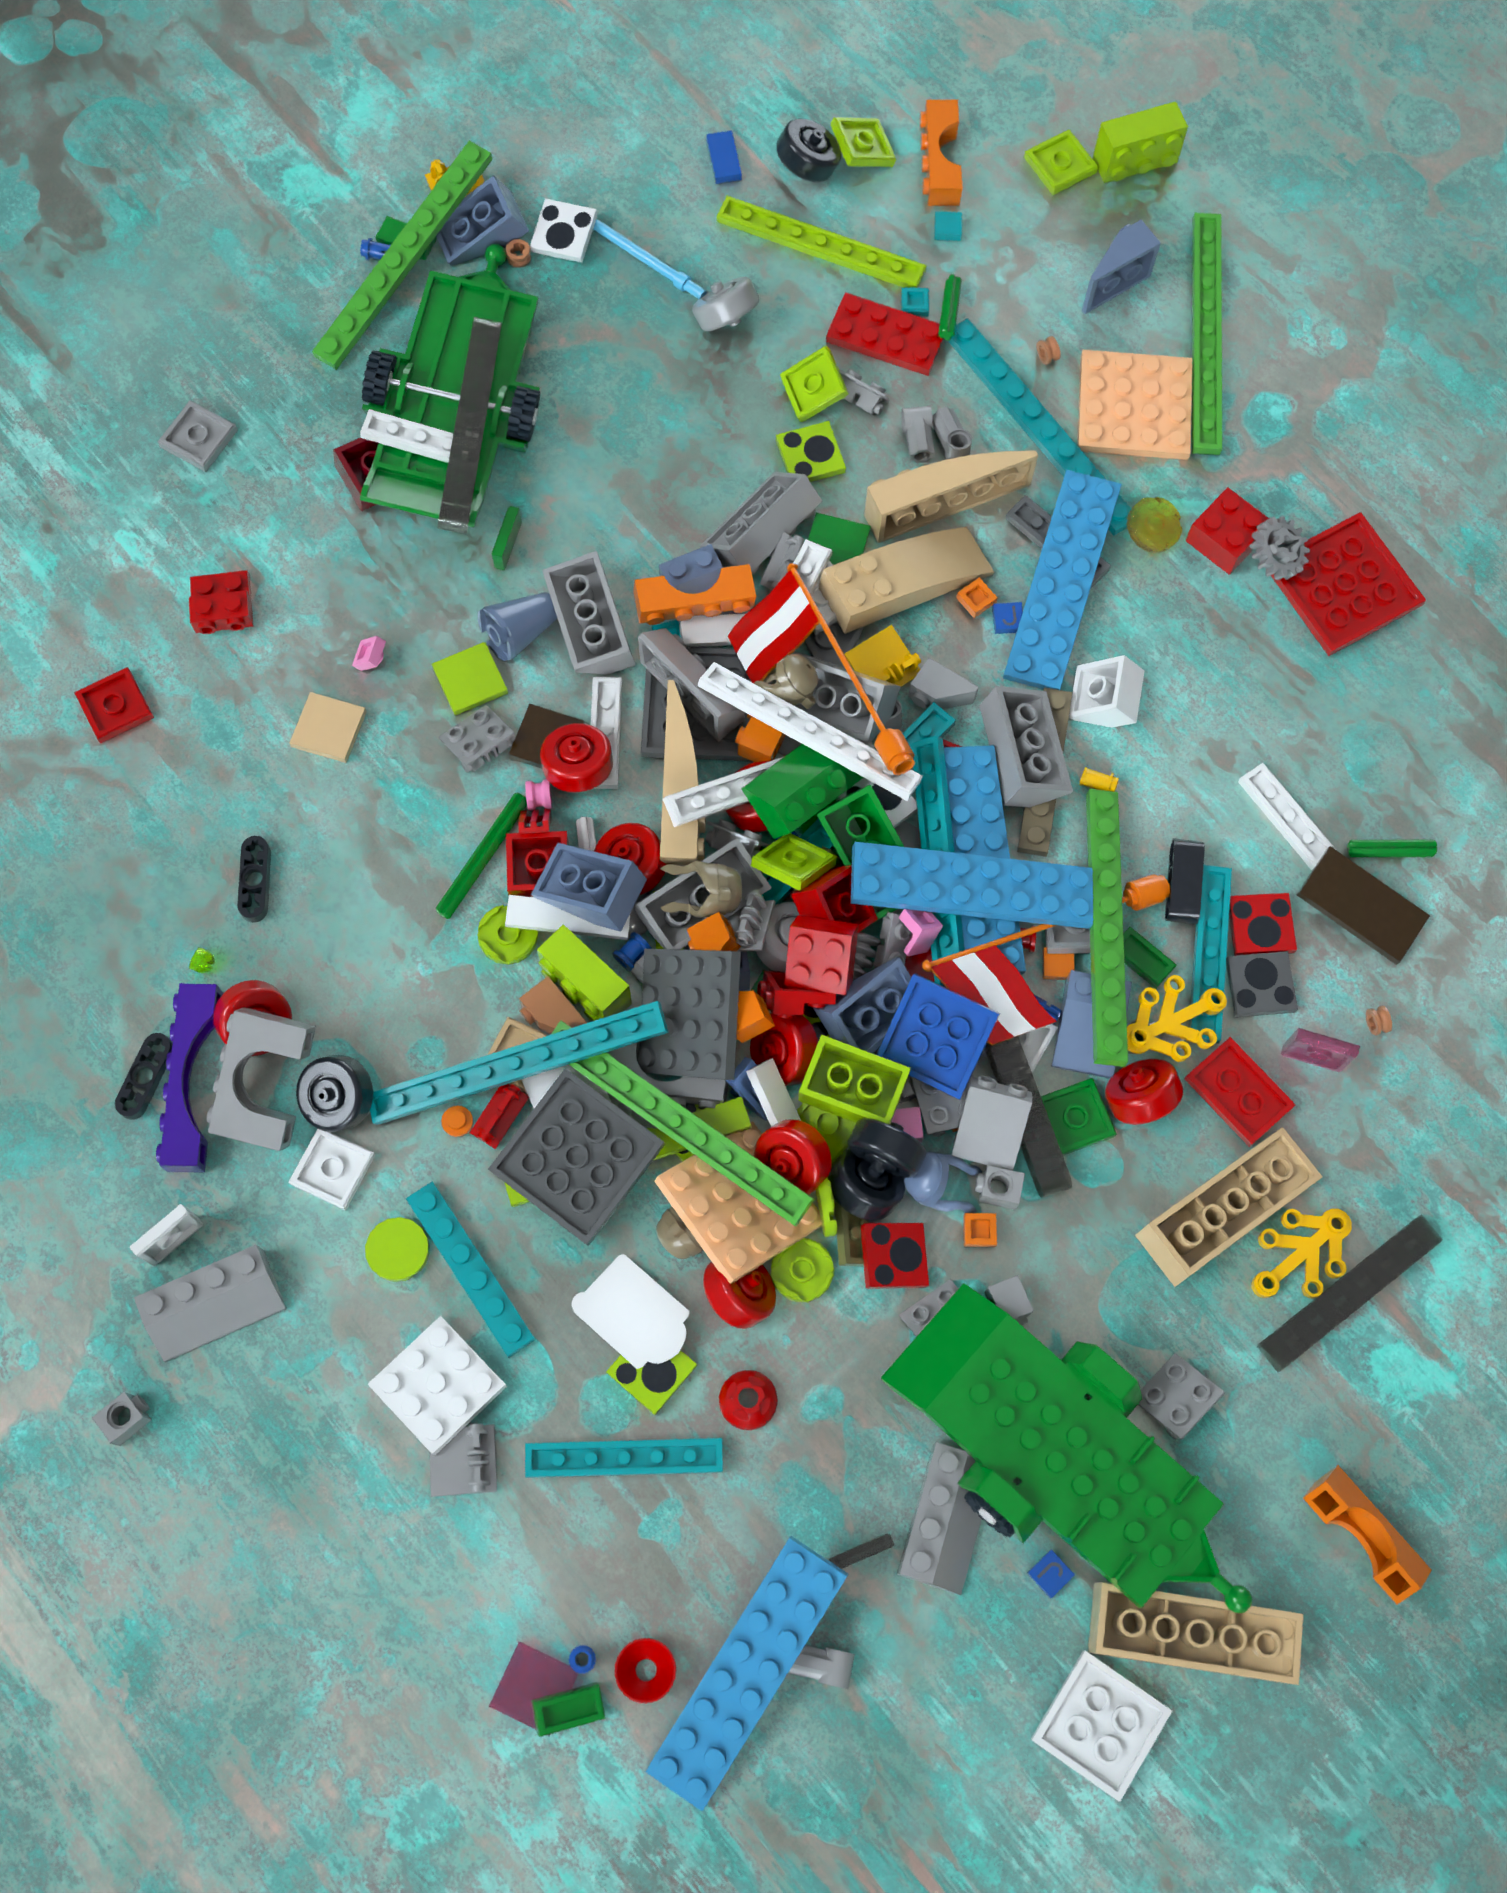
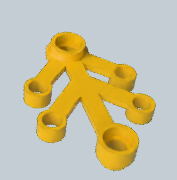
M1172 975L1164 982L1165 994L1159 1019L1148 1026L1151 1008L1157 1004L1160 996L1156 989L1151 987L1145 988L1138 996L1140 1005L1136 1021L1127 1026L1128 1051L1142 1054L1150 1049L1171 1056L1177 1062H1183L1191 1055V1047L1184 1041L1171 1044L1156 1038V1036L1162 1033L1196 1043L1201 1049H1209L1217 1041L1216 1033L1213 1030L1205 1028L1198 1031L1181 1024L1203 1013L1208 1015L1220 1013L1227 1004L1224 992L1217 988L1208 989L1201 995L1198 1002L1174 1013L1178 994L1185 988V982L1182 977ZM1171 981L1177 983L1178 990L1171 987ZM1145 994L1151 995L1153 1002L1147 1001ZM1212 995L1219 1000V1004L1212 1001ZM1135 1033L1143 1037V1042L1136 1040ZM1202 1035H1207L1210 1043L1204 1042ZM1177 1047H1180L1184 1050V1056H1181L1177 1053Z
M1289 1209L1282 1214L1281 1223L1286 1229L1292 1230L1298 1226L1319 1229L1311 1237L1278 1234L1274 1229H1265L1259 1234L1258 1243L1264 1249L1280 1247L1296 1250L1271 1272L1262 1271L1252 1279L1251 1287L1258 1297L1269 1298L1275 1295L1280 1288L1279 1282L1304 1260L1305 1282L1301 1287L1302 1293L1310 1299L1320 1296L1324 1288L1319 1280V1247L1327 1240L1329 1261L1325 1264V1273L1333 1279H1337L1346 1273L1347 1267L1342 1260V1239L1350 1234L1352 1222L1348 1214L1340 1209H1329L1322 1216L1304 1215L1296 1209ZM1288 1214L1296 1217V1224H1290L1287 1221ZM1332 1219L1340 1221V1229H1335L1332 1226ZM1264 1234H1270L1273 1237V1244H1267L1264 1241ZM1332 1263H1336L1339 1265V1274L1332 1272ZM1263 1278H1268L1271 1280V1289H1267L1263 1286ZM1309 1283H1313L1316 1285V1294H1312L1309 1292Z

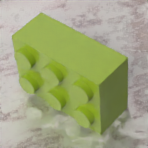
M1174 101L1101 122L1092 159L1098 165V172L1104 183L1120 181L1125 177L1145 174L1150 170L1169 167L1174 163H1178L1188 124L1177 102Z
M564 924L537 949L540 959L538 964L543 969L541 971L542 975L545 978L548 976L554 984L557 982L564 988L562 993L572 1004L576 1005L579 1002L586 1009L584 1014L591 1022L623 1012L632 1004L629 985Z
M821 1034L799 1090L798 1101L855 1123L859 1119L870 1118L891 1124L911 1068Z

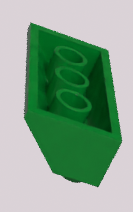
M801 744L743 786L741 790L773 839L793 832L864 777Z
M871 785L841 798L817 813L820 822L845 866L852 864V846L854 842L904 847ZM873 906L878 919L886 916L887 912L891 913L898 909Z

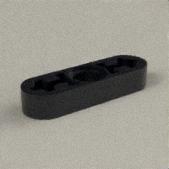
M251 836L245 839L241 846L237 907L242 917L252 923L264 919L268 912L271 849L266 840L260 836ZM257 845L263 850L257 853L259 865L254 864V857L249 852L253 851ZM253 872L262 874V881L256 886H250L246 882L247 877ZM249 893L255 894L254 899L259 908L254 909V913H250L246 908L252 905V897Z
M153 1033L144 1040L115 1099L117 1112L126 1119L135 1120L145 1113L167 1068L166 1059L168 1053H172L173 1043L162 1033ZM162 1042L165 1050L163 1052L158 1051L155 1055V1052L152 1050L153 1045L159 1046ZM148 1058L151 1061L154 1060L156 1063H158L157 1067H155L151 1062L145 1061V1059ZM146 1068L151 1069L153 1072L152 1079L146 1084H139L137 1082L139 1071ZM132 1086H135L140 1091H144V1094L141 1095L139 1092L136 1094L131 1089ZM134 1099V1101L138 1103L137 1107H131L128 1110V1108L124 1106L125 1102L132 1101Z

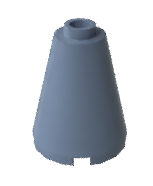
M547 592L485 606L478 611L477 617L481 632L487 631L490 640L486 641V643L502 661H509L515 658L558 619L551 596Z

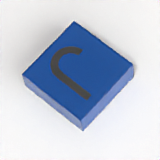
M1022 602L993 604L992 614L995 634L1017 633L1023 613Z
M1052 1549L1027 1572L1030 1578L1050 1599L1075 1575Z

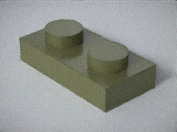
M835 1202L839 1266L864 1267L860 1225L869 1223V1220H864L850 1214Z

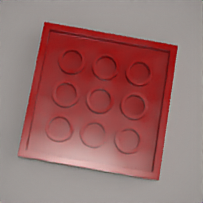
M1361 512L1317 534L1304 543V547L1309 548L1310 552L1304 555L1309 561L1302 565L1303 571L1286 580L1284 577L1275 580L1274 574L1270 575L1328 656L1416 610L1426 602L1424 596Z

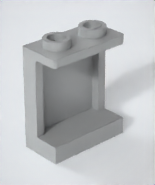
M988 1076L971 1077L958 1131L954 1138L951 1156L1013 1171L1032 1105V1092L1019 1084H1009V1086L999 1084L995 1079Z

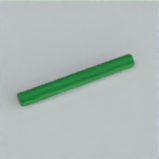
M520 793L513 794L437 905L436 911L440 916L446 919L451 918L505 839L506 834L509 833L518 820L521 811H524L527 807L525 796Z

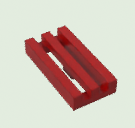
M545 809L544 815H539V810H533L532 816H527V810L521 811L518 820L519 833L548 832L551 824V809ZM542 822L543 826H537V823Z

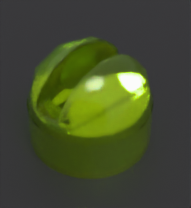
M198 947L189 963V969L198 973L210 972L213 969L211 965L215 964L213 954L202 947Z

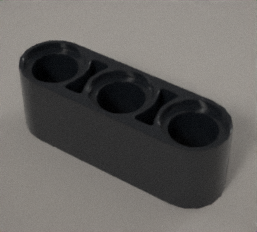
M1176 838L1172 840L1167 879L1170 886V894L1166 898V921L1194 925L1198 923L1202 896L1204 842Z

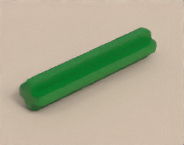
M955 274L949 275V278L945 281L939 337L945 338L946 341L951 340L956 330L962 279L956 277Z
M1433 839L1350 840L1347 843V854L1349 857H1433L1437 853V842Z

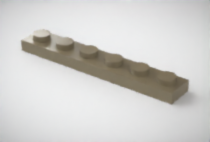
M1044 687L1043 691L1047 692L1062 752H1064L1073 692ZM1056 799L1030 808L1024 807L1017 852L1047 857Z

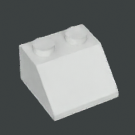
M1125 655L1078 665L1069 718L1074 721L1112 728L1136 723L1145 670Z

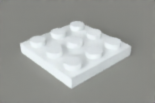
M441 1316L368 1383L372 1390L433 1456L445 1447L507 1387Z
M1083 1650L1030 1740L1120 1802L1171 1715L1172 1710Z

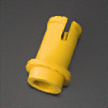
M1085 767L1079 785L1115 792L1119 778L1114 777V773L1107 775Z

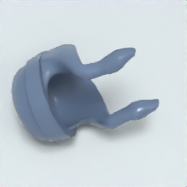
M929 1151L918 1174L913 1178H904L907 1191L921 1205L944 1212L959 1209L965 1213L977 1212L975 1207L969 1202L939 1199L942 1197L947 1186L949 1176L948 1165L955 1166L972 1176L983 1172L978 1166L968 1165L958 1157Z

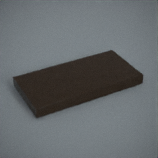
M1331 846L1325 850L1296 894L1396 965L1401 962L1430 917L1429 914Z

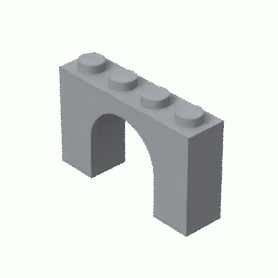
M241 1008L235 1010L227 1022L226 1029L229 1032L227 1044L223 1046L220 1054V1062L223 1064L221 1074H218L213 1086V1091L216 1093L215 1101L207 1113V1122L210 1123L208 1133L281 1151L290 1146L296 1116L267 1109L256 1104L247 1094L243 1084L244 1067L248 1059L258 1051L271 1052L298 1060L310 1056L316 1026L249 1008Z
M640 1042L607 1052L684 1107H686V1103L699 1104L698 1108L702 1110L705 1108H715V1105L726 1102L729 1084L726 1080L683 1076L675 1081L662 1082L647 1076L638 1064Z

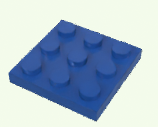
M913 974L877 1055L910 1067L909 1076L960 1100L1001 1013L918 974Z

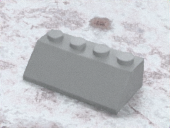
M773 472L699 547L702 548L712 544L723 567L750 564L751 572L754 574L759 569V565L767 557L773 555L782 533L785 532L792 536L796 532L797 526L804 519L814 514L815 508L822 502V499L805 474Z
M597 551L542 569L574 671L577 673L608 675L635 666Z
M666 628L643 632L638 636L640 662L666 689L668 680H674L683 706L718 742L745 720L744 711L698 687L699 679L707 671L705 663L697 654L692 655L686 649V645L677 634L672 635Z
M793 652L792 654H800L807 658L815 667L818 675V685L812 694L816 703L809 709H806L801 703L795 706L853 738L871 743L880 730L845 667L804 653ZM854 671L883 725H885L892 716L900 686Z
M996 686L979 706L989 746L994 745L1000 790L1004 805L1030 808L1071 794L1073 789L1047 692Z
M738 837L702 861L732 867L741 878V903L735 911L723 915L726 918L746 906L745 897L751 890H759L764 894L771 889L761 871L751 866L752 858ZM697 872L681 874L636 904L634 910L650 934L664 949L680 950L688 945V941L691 940L687 929L706 918H697L684 911L665 912L661 909V906L670 902H677L701 907L710 893L705 888Z
M253 1245L134 1297L144 1328L164 1362L287 1309L265 1251L258 1245Z
M938 1442L932 1446L897 1571L899 1576L958 1595L962 1594L981 1523L979 1514L974 1512L964 1499V1495L969 1490L963 1489L957 1484L976 1461L966 1451Z

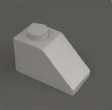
M928 658L911 682L908 697L921 708H928L935 702L942 709L973 704L979 687Z

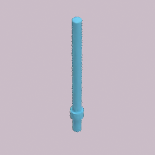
M596 219L593 230L672 281L674 287L682 292L687 291L698 299L707 294L706 290L692 282L690 276L682 271L677 272Z

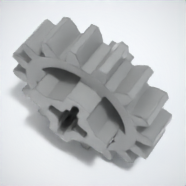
M1274 516L1256 527L1258 531L1251 535L1256 541L1250 544V548L1256 550V553L1252 555V559H1259L1258 569L1265 567L1266 576L1274 574L1275 580L1283 577L1285 580L1304 570L1302 565L1309 561L1304 556L1310 552L1309 548L1304 547V543L1308 541V538H1301L1300 533L1303 529L1301 527L1295 529L1294 520L1286 523L1285 516H1281L1278 519Z

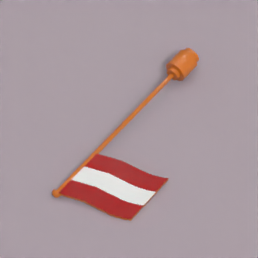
M790 563L787 566L788 572L774 589L747 612L727 636L751 682L764 681L769 673L776 668L777 663L786 655H790L798 649L820 623L880 730L874 746L886 768L895 775L908 772L915 764L914 753L901 730L886 729L801 579L797 571V564Z
M1156 874L1130 881L1125 885L1122 903H1126L1128 907L1135 911L1162 903L1165 898L1169 897V883L1163 875L1157 876ZM1041 924L931 962L925 960L922 964V968L926 972H932L946 988L1001 1013L989 1037L988 1043L990 1045L1057 1022L1040 1005L1018 969L997 947L998 945L1057 925Z

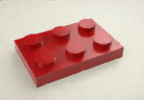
M1231 1037L1184 1078L1248 1147L1255 1143L1296 1105Z

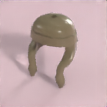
M800 654L786 655L777 663L776 673L771 674L764 681L753 683L794 706L801 703L806 709H809L816 703L812 694L818 685V675L813 664ZM774 680L777 681L775 684H770Z
M695 861L685 866L668 864L661 868L671 875L697 872L705 888L710 893L701 907L687 903L670 902L661 906V909L665 912L684 911L697 918H706L717 912H720L722 915L731 913L741 903V878L732 867H726V865Z
M672 1206L668 1208L656 1226V1233L662 1246L678 1259H687L703 1251L702 1247Z

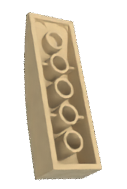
M1036 451L981 453L946 459L913 470H903L892 478L886 480L879 479L867 487L864 517L868 525L871 526V531L876 541L881 543L1030 486L1038 454Z
M962 527L898 541L823 569L819 590L824 599L828 600V606L832 612H835L836 619L846 634L969 585L979 577L981 579L994 574V570L969 529Z
M668 680L663 798L699 785L693 740L685 709L674 680ZM662 798L660 860L667 865L674 864L678 866L689 865L695 861H703L705 844L704 838L699 837L700 833H705L706 817L674 827Z
M1282 1127L1151 1221L1135 1236L1173 1286L1176 1287L1323 1176Z
M1094 1583L1088 1653L1299 1685L1303 1614L1251 1606L1244 1613H1234L1227 1608L1223 1601L1155 1591L1142 1608H1138L1113 1584Z

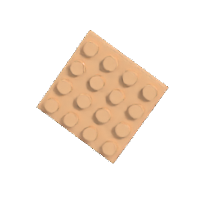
M1082 350L1077 446L1082 452L1188 460L1191 449L1192 358Z
M752 1121L750 1122L752 1128L729 1134L726 1137L754 1156L755 1144L762 1133ZM696 1155L658 1175L654 1181L717 1270L727 1278L730 1284L822 1227L820 1211L814 1203H812L799 1224L794 1226Z

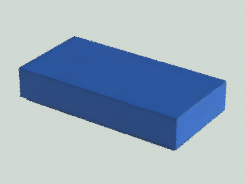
M732 130L706 134L715 183L742 180Z

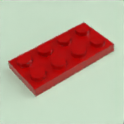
M845 292L826 335V342L929 376L944 338L939 337L940 323Z

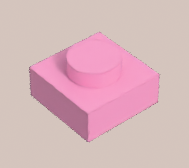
M378 636L361 640L352 666L360 671L378 667L384 656L383 649L386 641Z

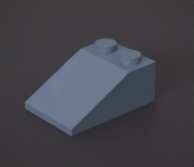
M493 175L462 200L436 236L448 264L453 266L485 255L487 247L492 244H499L506 248L510 241L521 238L529 232V229L511 190Z
M1142 220L1132 225L1127 224L1119 231L1090 278L1082 308L1084 314L1151 277L1161 242Z
M712 544L658 565L659 576H664L675 589L689 594H697L710 589L718 580L721 568H723ZM726 611V612H722L720 615H724V614H741V613H734L733 611Z
M557 843L531 895L592 924L621 932L647 879L633 861Z
M895 957L853 980L846 995L836 994L835 1005L826 1004L823 1008L813 1009L832 1039L873 1053L883 1042L911 980V976L900 957Z
M1071 970L1065 981L1061 1005L1062 1012L1059 1017L1051 1067L1111 1078L1114 1075L1115 1066L1094 1064L1091 974ZM1125 981L1126 1015L1132 985L1130 981Z

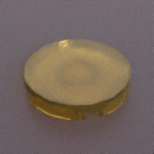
M1146 497L1131 508L1127 516V529L1137 546L1147 552L1160 553L1167 551L1179 541L1182 534V526L1180 527L1179 521L1181 517L1173 504L1164 498Z

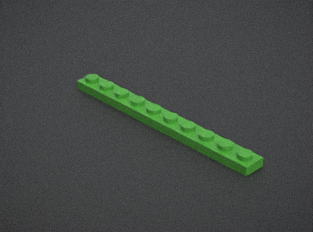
M470 140L467 142L312 350L315 358L335 370L338 369L493 160L491 152Z
M1194 213L1192 219V453L1220 455L1222 451L1221 214Z
M1089 789L1086 794L1088 867L1093 870V925L1090 928L1094 1064L1125 1067L1128 1063L1118 792Z
M560 1020L552 1034L572 1027ZM606 1052L568 1064L792 1225L797 1226L814 1202V1198Z

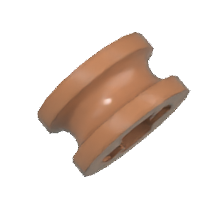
M514 239L507 244V260L511 266L521 268L529 264L531 253L529 244L526 241ZM520 251L522 255L517 256L514 252Z
M1053 336L1047 337L1045 341L1040 340L1037 342V353L1043 364L1047 365L1051 363V360L1057 361L1060 359V348Z
M1379 1006L1376 1011L1373 1008L1366 1010V1022L1373 1035H1380L1381 1031L1384 1033L1392 1031V1019L1385 1006Z

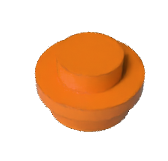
M452 1106L442 1116V1127L450 1136H464L473 1126L472 1114L463 1106Z

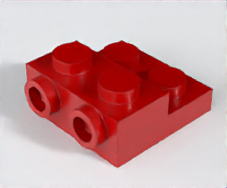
M247 570L190 577L191 597H189L190 624L195 633L212 634L220 630L239 631L245 627H253L250 575Z
M764 971L763 981L758 982L757 994L764 999L767 1008L771 1010L772 1014L779 1018L789 1019L793 1018L794 1015H803L805 1003L814 1008H823L826 1004L835 1005L836 1003L835 993L784 985L785 972Z

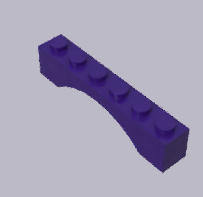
M179 983V991L173 997V1009L176 1012L175 1023H171L170 1040L173 1041L172 1053H168L166 1059V1067L170 1071L169 1081L163 1087V1099L166 1101L165 1113L161 1114L159 1121L160 1131L163 1132L162 1143L158 1144L156 1149V1160L159 1166L167 1172L205 1173L208 1141L199 1130L192 1113L190 1077L199 1049L209 1034L215 1029L213 1022L214 1009L219 998L223 995L222 990L217 984Z

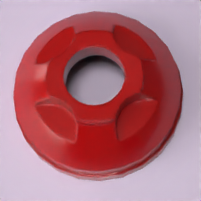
M754 1370L739 1371L731 1375L721 1387L719 1394L721 1413L727 1422L735 1428L741 1430L759 1429L766 1425L776 1412L778 1403L776 1389L770 1379L760 1372ZM744 1389H753L758 1394V1402L752 1408L743 1407L739 1403V1394Z
M652 1638L636 1639L628 1643L619 1653L615 1663V1680L620 1691L630 1700L638 1703L655 1702L663 1698L674 1684L676 1678L675 1659L672 1652L662 1642ZM644 1659H649L656 1665V1675L649 1681L641 1680L636 1673L638 1663Z

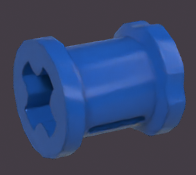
M632 932L629 941L619 951L615 950L612 955L623 968L631 972L636 962L644 955V949H652V947L638 933Z

